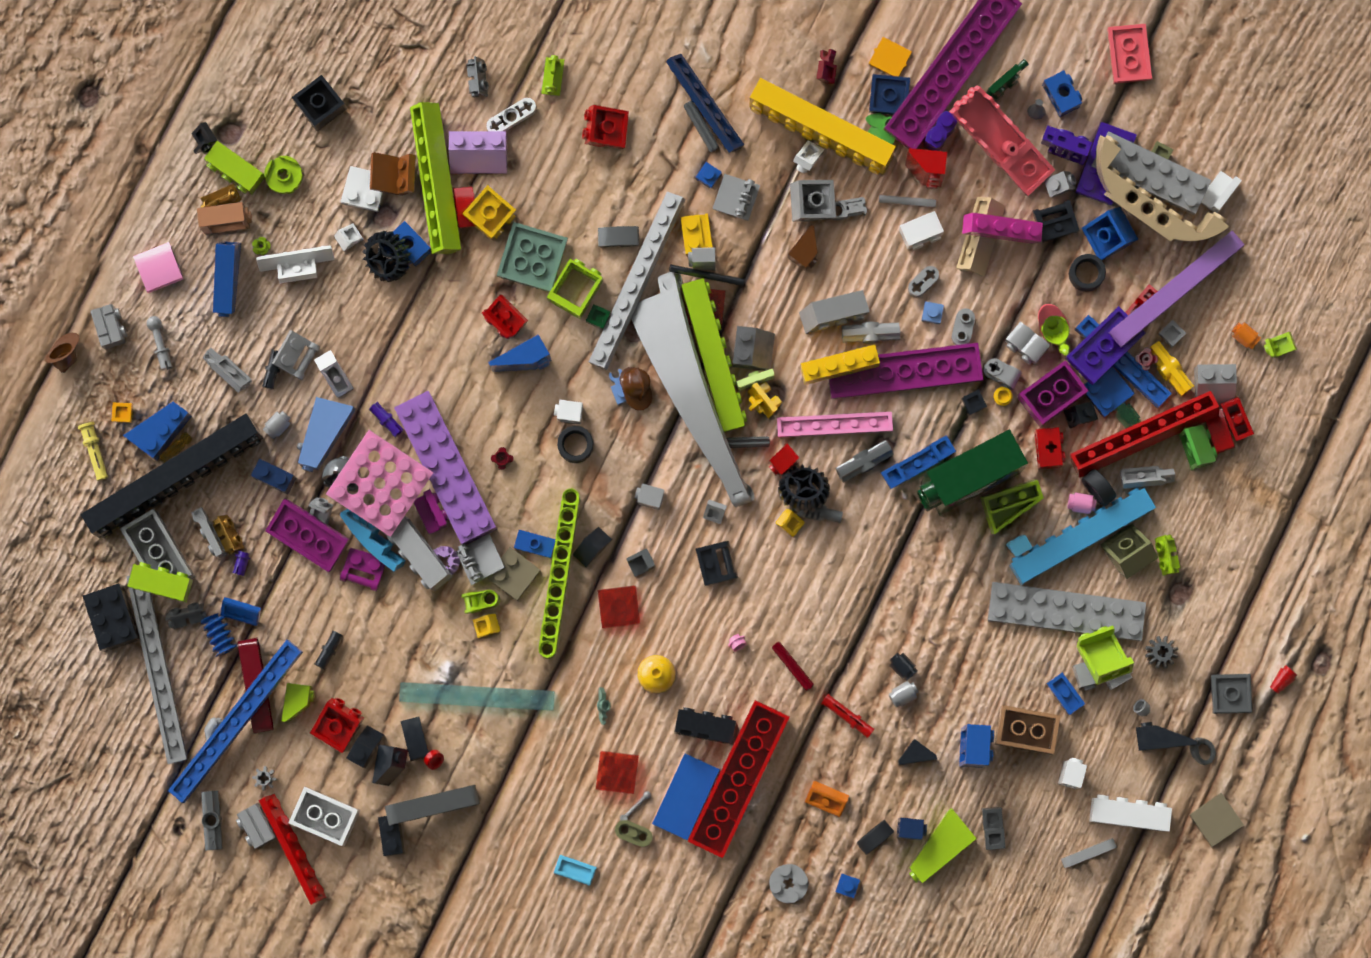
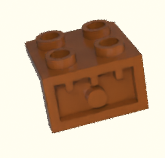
M376 152L372 153L370 190L400 196L414 192L416 155L407 154L396 157Z

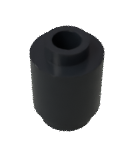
M897 652L890 659L892 663L889 666L906 681L918 671L915 668L916 665L904 653L900 655Z

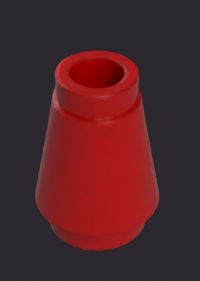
M1285 665L1278 671L1270 688L1279 694L1296 680L1297 674Z

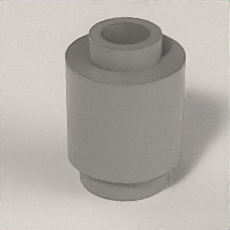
M276 411L265 423L263 430L271 438L275 439L290 426L289 420L291 418L284 411L281 413Z
M906 681L894 688L888 695L895 707H902L917 698L918 689L913 682L909 683Z

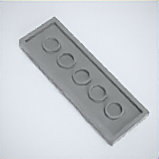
M1108 131L1107 135L1118 141L1119 144L1117 146L1121 148L1110 166L1121 172L1119 175L1121 178L1126 176L1136 183L1134 187H1141L1152 196L1192 215L1196 214L1212 180ZM1095 157V160H1094V162H1093V164H1092V167H1094V168L1097 169V167H1096V157Z

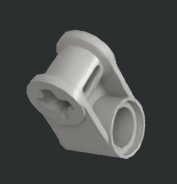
M995 358L990 359L983 368L986 377L1010 390H1014L1022 374L1019 369ZM992 365L996 366L994 372L990 371Z

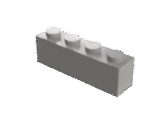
M404 516L392 536H387V538L393 545L396 544L400 550L398 552L402 558L409 560L411 563L409 567L416 575L419 574L421 576L423 586L426 589L430 588L436 591L453 576L411 520Z

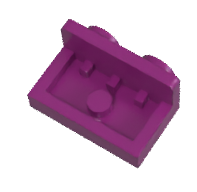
M430 489L424 491L423 496L416 498L414 501L416 510L428 534L445 528L447 525L446 521L448 520L444 509L440 510L438 506L440 501L437 494L432 493Z

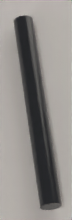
M672 264L669 267V272L739 286H743L744 283L743 278Z

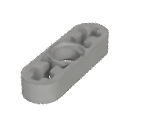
M1112 838L1066 856L1061 861L1064 868L1117 848Z

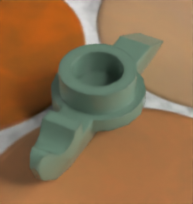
M599 687L597 709L599 711V720L601 724L605 725L607 719L606 712L610 710L611 704L606 700L604 688Z

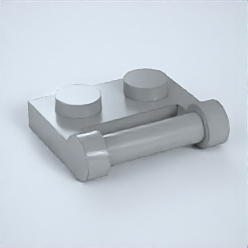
M290 330L272 364L303 380L304 372L315 352L319 351L320 346ZM307 346L309 349L297 370L293 369L302 350Z

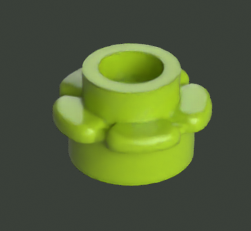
M259 237L252 243L253 252L257 255H266L271 248L270 242L265 237Z

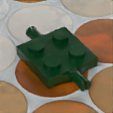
M1023 59L1018 65L1015 64L988 88L986 94L991 96L993 100L998 101L1004 95L1003 92L1007 88L1012 89L1018 83L1019 74L1029 65L1028 62Z

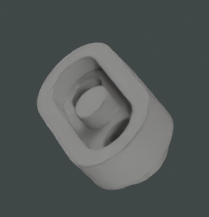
M961 309L956 315L951 336L952 342L955 345L968 344L970 342L975 322V315L970 309ZM967 315L969 317V320L964 321L962 319V316ZM963 333L965 335V338L960 339L958 337V334Z

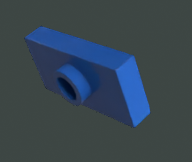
M519 530L514 549L551 558L555 539Z
M224 597L220 615L257 626L261 608Z

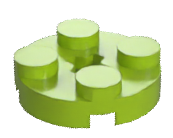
M279 156V158L272 159L264 171L267 185L278 194H292L302 183V168L295 159L289 156ZM285 170L289 176L282 180L279 173H283Z

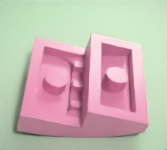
M169 242L134 256L147 293L183 280Z

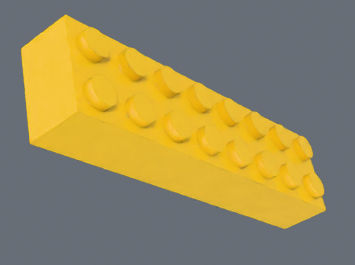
M762 78L759 79L750 96L749 107L754 113L758 115L764 114L768 116L770 121L784 124L785 128L789 131L795 132L796 130L802 133L801 136L805 139H813L819 142L818 144L825 149L831 148L835 150L837 155L844 158L847 156L852 159L853 163L869 167V171L879 175L881 173L884 175L894 156L896 146Z

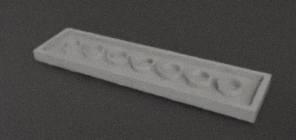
M992 582L987 621L1083 634L1093 633L1101 627L1113 625L1116 638L1142 641L1146 602Z

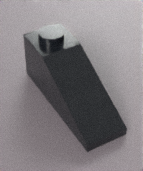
M1152 722L1141 723V727H1136L1139 751L1199 745V741L1153 725Z

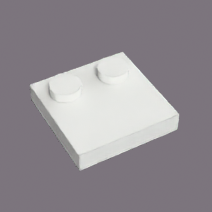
M350 166L341 203L378 212L383 192L370 190V170Z

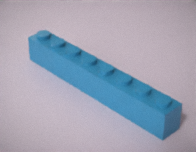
M1138 487L1128 492L1129 497L1125 499L1119 497L1111 502L1113 506L1107 509L1104 506L1095 511L1096 515L1092 518L1086 516L1079 520L1078 526L1073 528L1070 525L1062 530V535L1058 537L1053 535L1045 540L1046 544L1041 547L1038 544L1033 546L1027 555L1023 556L1021 554L1012 558L1013 563L1009 566L1020 585L1154 510L1156 507L1145 488L1141 490Z

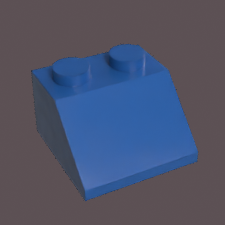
M1121 206L1106 211L1081 228L1096 256L1101 260L1139 240Z

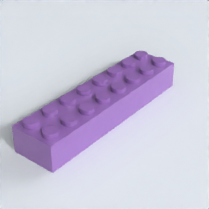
M426 391L394 407L422 465L434 472L429 480L461 544L467 545L497 530L430 392Z

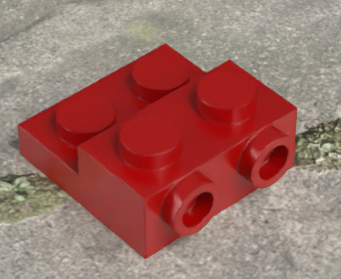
M599 105L590 106L584 113L587 127L583 129L582 139H585V144L624 149L629 111Z
M331 698L325 704L310 734L343 753L352 737L358 731L364 717L361 716L360 710L356 708L350 709L345 706V702L342 699Z

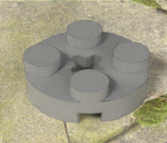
M785 864L772 872L769 880L770 890L777 900L784 903H794L806 894L808 878L800 867L793 864ZM784 879H793L794 887L784 888Z

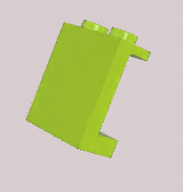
M1113 625L1101 627L1093 633H1084L1078 638L1077 649L1096 685L1129 674L1133 670L1134 661L1131 657H1126L1114 635L1115 628Z

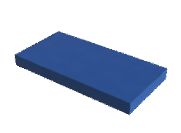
M684 753L652 824L688 840L720 769Z

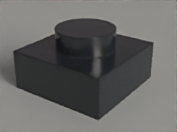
M979 389L961 398L969 416L987 408Z

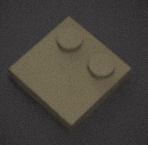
M509 547L501 558L505 568L487 578L518 601L541 570Z

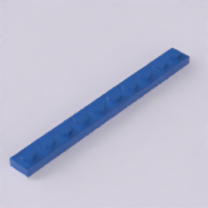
M290 640L284 642L168 791L181 803L187 801L302 655L303 651Z

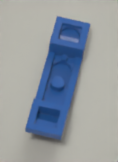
M946 435L902 462L884 470L881 474L889 488L893 489L955 453L956 450Z

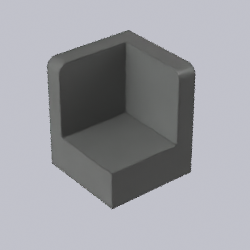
M647 548L626 558L635 577L656 567Z

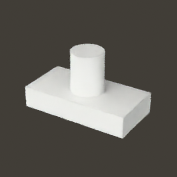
M808 140L793 160V162L798 164L797 170L802 173L810 171L822 156L824 149Z

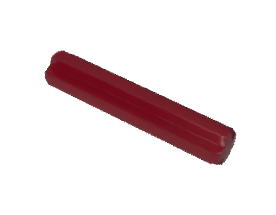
M776 642L772 646L773 651L806 691L811 689L814 683L781 642Z

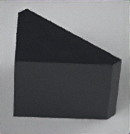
M597 527L584 538L572 555L587 568L612 539L600 527Z
M913 739L897 761V765L936 760L937 755L916 739Z

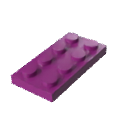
M287 498L283 499L265 530L327 572L333 569L350 540Z

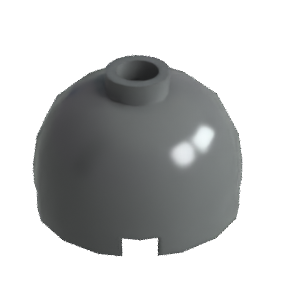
M341 456L333 459L324 467L322 481L324 480L325 486L331 487L349 460L348 457ZM350 483L347 486L349 488L348 491L357 490L358 485Z

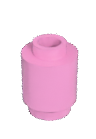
M1069 494L1067 509H1072V512L1085 514L1095 511L1096 500L1093 499V495Z

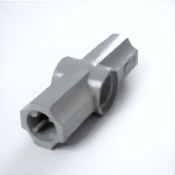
M864 322L862 325L842 326L843 343L863 342L871 344L884 340H900L899 323L879 324V322Z

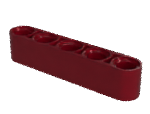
M258 638L238 641L246 691L264 669ZM269 696L251 718L254 734L274 730Z

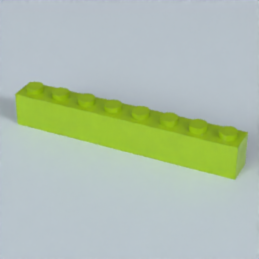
M420 102L411 106L410 112L432 254H452L461 250L440 106L439 103Z
M704 278L681 284L722 429L724 432L742 428L745 426L744 422H747L745 411L740 410L739 404L742 403L740 393L735 392L734 385H737L735 375L730 374L729 367L732 366L729 355L725 356L724 348L727 347L724 337L720 338L718 330H721L719 319L714 317L713 312L716 311L714 301H710L708 296L711 293L709 283L705 282Z

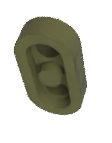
M621 820L615 826V833L622 840L640 847H646L652 842L651 831L628 820ZM627 826L629 829L628 833L623 834L621 828ZM640 834H646L647 838L645 841L639 839Z

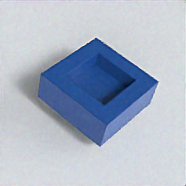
M705 162L696 175V179L712 189L722 172Z
M841 873L835 892L854 898L860 879Z

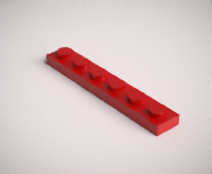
M275 793L258 800L310 905L327 898Z

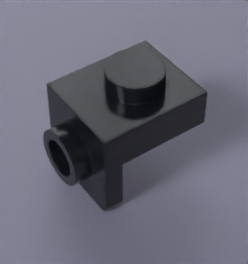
M206 122L200 123L191 133L198 143V146L193 150L195 154L201 152L203 154L208 153L217 142L216 137Z
M1092 401L1075 405L1064 411L1070 429L1098 420Z

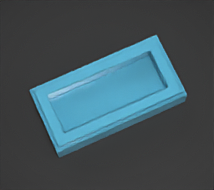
M559 855L554 873L591 886L597 867Z

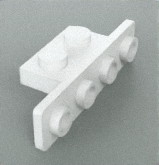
M329 245L257 257L256 261L260 272L278 269V280L281 284L317 278L316 263L334 260L332 247Z

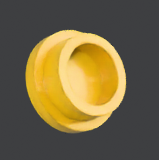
M1000 387L994 392L993 398L998 405L1006 406L1011 403L1013 394L1009 388Z

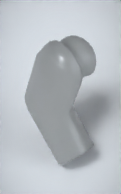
M213 717L204 728L206 742L221 724V718Z

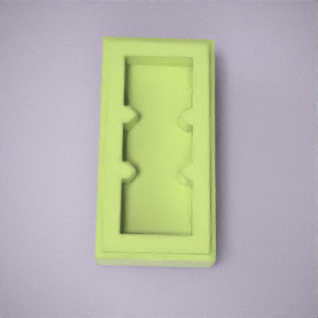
M769 369L761 373L759 371L751 372L747 378L736 381L737 388L741 391L751 387L756 382L760 384L772 380L775 376L774 371Z

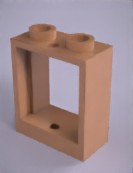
M242 202L197 208L199 228L205 235L250 229L252 214Z

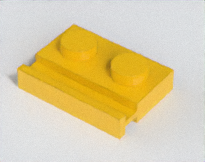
M708 213L681 217L685 255H688V252H692V248L712 247Z

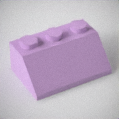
M449 131L450 174H507L506 131Z

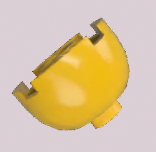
M652 655L641 662L637 677L644 690L650 693H663L672 687L676 671L668 658L662 655Z

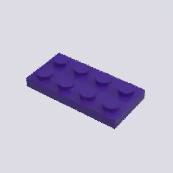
M1101 122L1075 193L1112 205L1113 201L1104 195L1106 190L1100 182L1097 169L1092 167L1096 157L1100 135L1106 137L1109 131L1134 143L1137 134Z
M1119 306L1065 358L1091 385L1146 334L1142 330L1123 347L1117 344L1109 332L1128 316Z

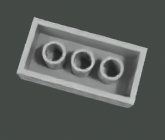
M152 509L120 528L139 562L150 564L151 569L158 570L159 567L169 569L170 574L177 575V572L188 574L190 579L195 578L193 571L156 510Z

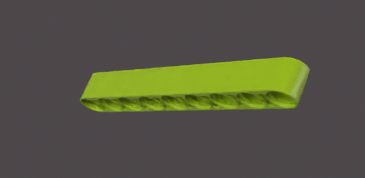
M572 488L563 492L539 641V653L545 659L553 658L558 647L580 505L579 493ZM570 493L575 494L577 497L573 503L566 501V497ZM567 512L574 515L573 519L569 522L563 520V516ZM564 531H568L571 534L570 538L566 541L560 539V535ZM560 550L568 552L567 557L563 560L557 557ZM557 569L565 571L563 578L558 579L554 576ZM554 588L562 590L560 597L555 598L551 595ZM551 607L559 609L557 616L552 617L548 614ZM548 626L556 628L554 635L548 636L545 633ZM545 645L553 647L551 654H543L542 649Z

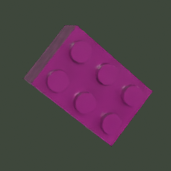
M1065 360L1019 393L1017 398L1037 425L1042 427L1086 395L1088 389Z

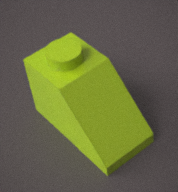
M287 683L282 722H290L310 706V702H313L315 697V691L312 690V686Z

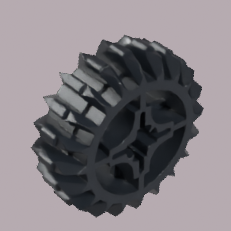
M387 230L377 232L367 239L368 242L364 244L366 249L362 251L366 255L362 260L367 261L365 267L370 268L369 273H374V278H380L381 281L387 282L396 281L405 276L406 271L410 268L408 264L412 261L408 258L412 253L407 251L409 246L404 245L405 239L400 240V234L394 235L393 231L387 232Z
M802 464L800 468L794 466L793 470L789 469L781 476L778 484V493L780 494V500L784 501V506L789 505L790 511L796 508L797 513L800 510H804L806 514L808 510L814 512L815 508L820 509L822 504L825 505L830 494L828 477H824V472L818 473V467L813 470L811 465L808 468H804ZM812 483H814L819 490L815 489L816 487L813 486ZM789 487L793 489L792 491H794L796 495L791 492Z

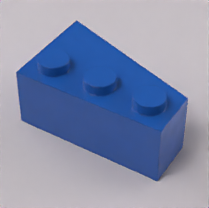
M173 401L123 436L158 461L192 415Z

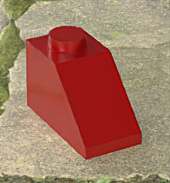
M787 443L769 460V469L775 476L778 474L781 477L783 473L796 466L800 458Z

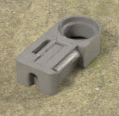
M860 197L836 201L835 206L841 207L842 214L832 219L842 220L847 219L848 216L862 215V213L865 216L867 214L865 198Z

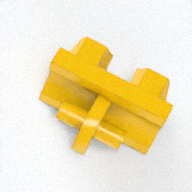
M766 381L760 384L756 382L747 391L751 396L748 400L752 404L748 409L751 412L756 409L759 414L763 412L768 419L778 410L777 408L782 404V401L776 395L771 399L766 395L771 390Z

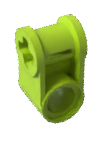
M493 590L469 592L461 595L465 601V614L492 609L500 603L499 595ZM489 594H494L495 601L492 604L486 603V597Z

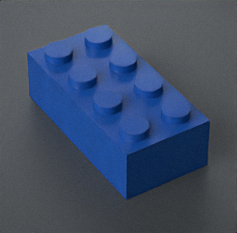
M967 724L961 728L959 767L984 768L993 762V750H990V743L994 742V730H991V725Z

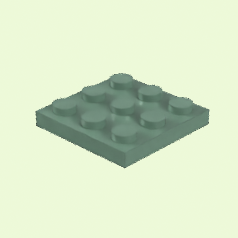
M513 222L497 277L550 292L554 286L568 238Z

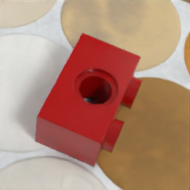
M1238 397L1220 404L1236 441L1254 434Z

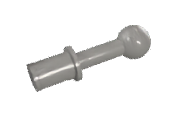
M152 316L147 320V327L153 332L157 351L154 353L158 357L160 370L163 371L166 367L168 370L173 366L168 353L170 350L165 348L160 332L162 321L159 317Z

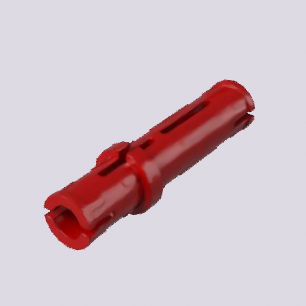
M829 693L821 704L850 724V728H855L866 736L867 739L875 730V728L862 720L860 715L854 714L830 696Z

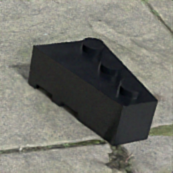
M683 707V710L678 709L674 733L732 745L736 721L732 720V716L721 715L720 718L713 716L714 713L702 711L701 714L696 713L695 709Z

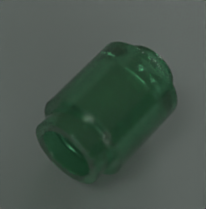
M1123 403L1115 409L1117 411L1115 416L1125 429L1142 422L1140 415L1130 403L1127 405Z

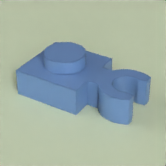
M609 373V379L615 383L614 386H611V390L617 405L623 404L626 400L620 384V376L614 378L612 373Z

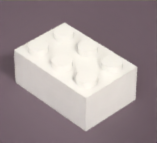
M304 787L289 824L338 845L345 846L360 810Z

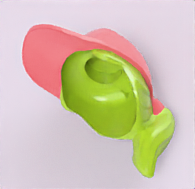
M1045 304L1038 312L1040 332L1046 341L1057 345L1059 352L1067 356L1070 350L1069 345L1066 344L1070 332L1069 323L1058 307L1052 304Z

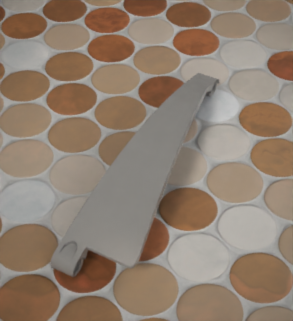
M668 272L658 277L660 294L638 302L631 320L675 407L711 466L722 480L732 504L738 507L754 501V492L745 483L740 474L712 402L680 294V287L683 284L681 274Z

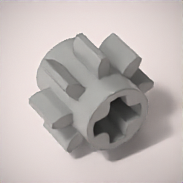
M264 766L263 771L256 769L258 774L252 777L257 781L254 786L262 785L263 791L266 790V786L273 788L272 782L277 780L272 775L275 771L267 772V766ZM266 773L269 780L265 781L264 784V781L260 780V778Z

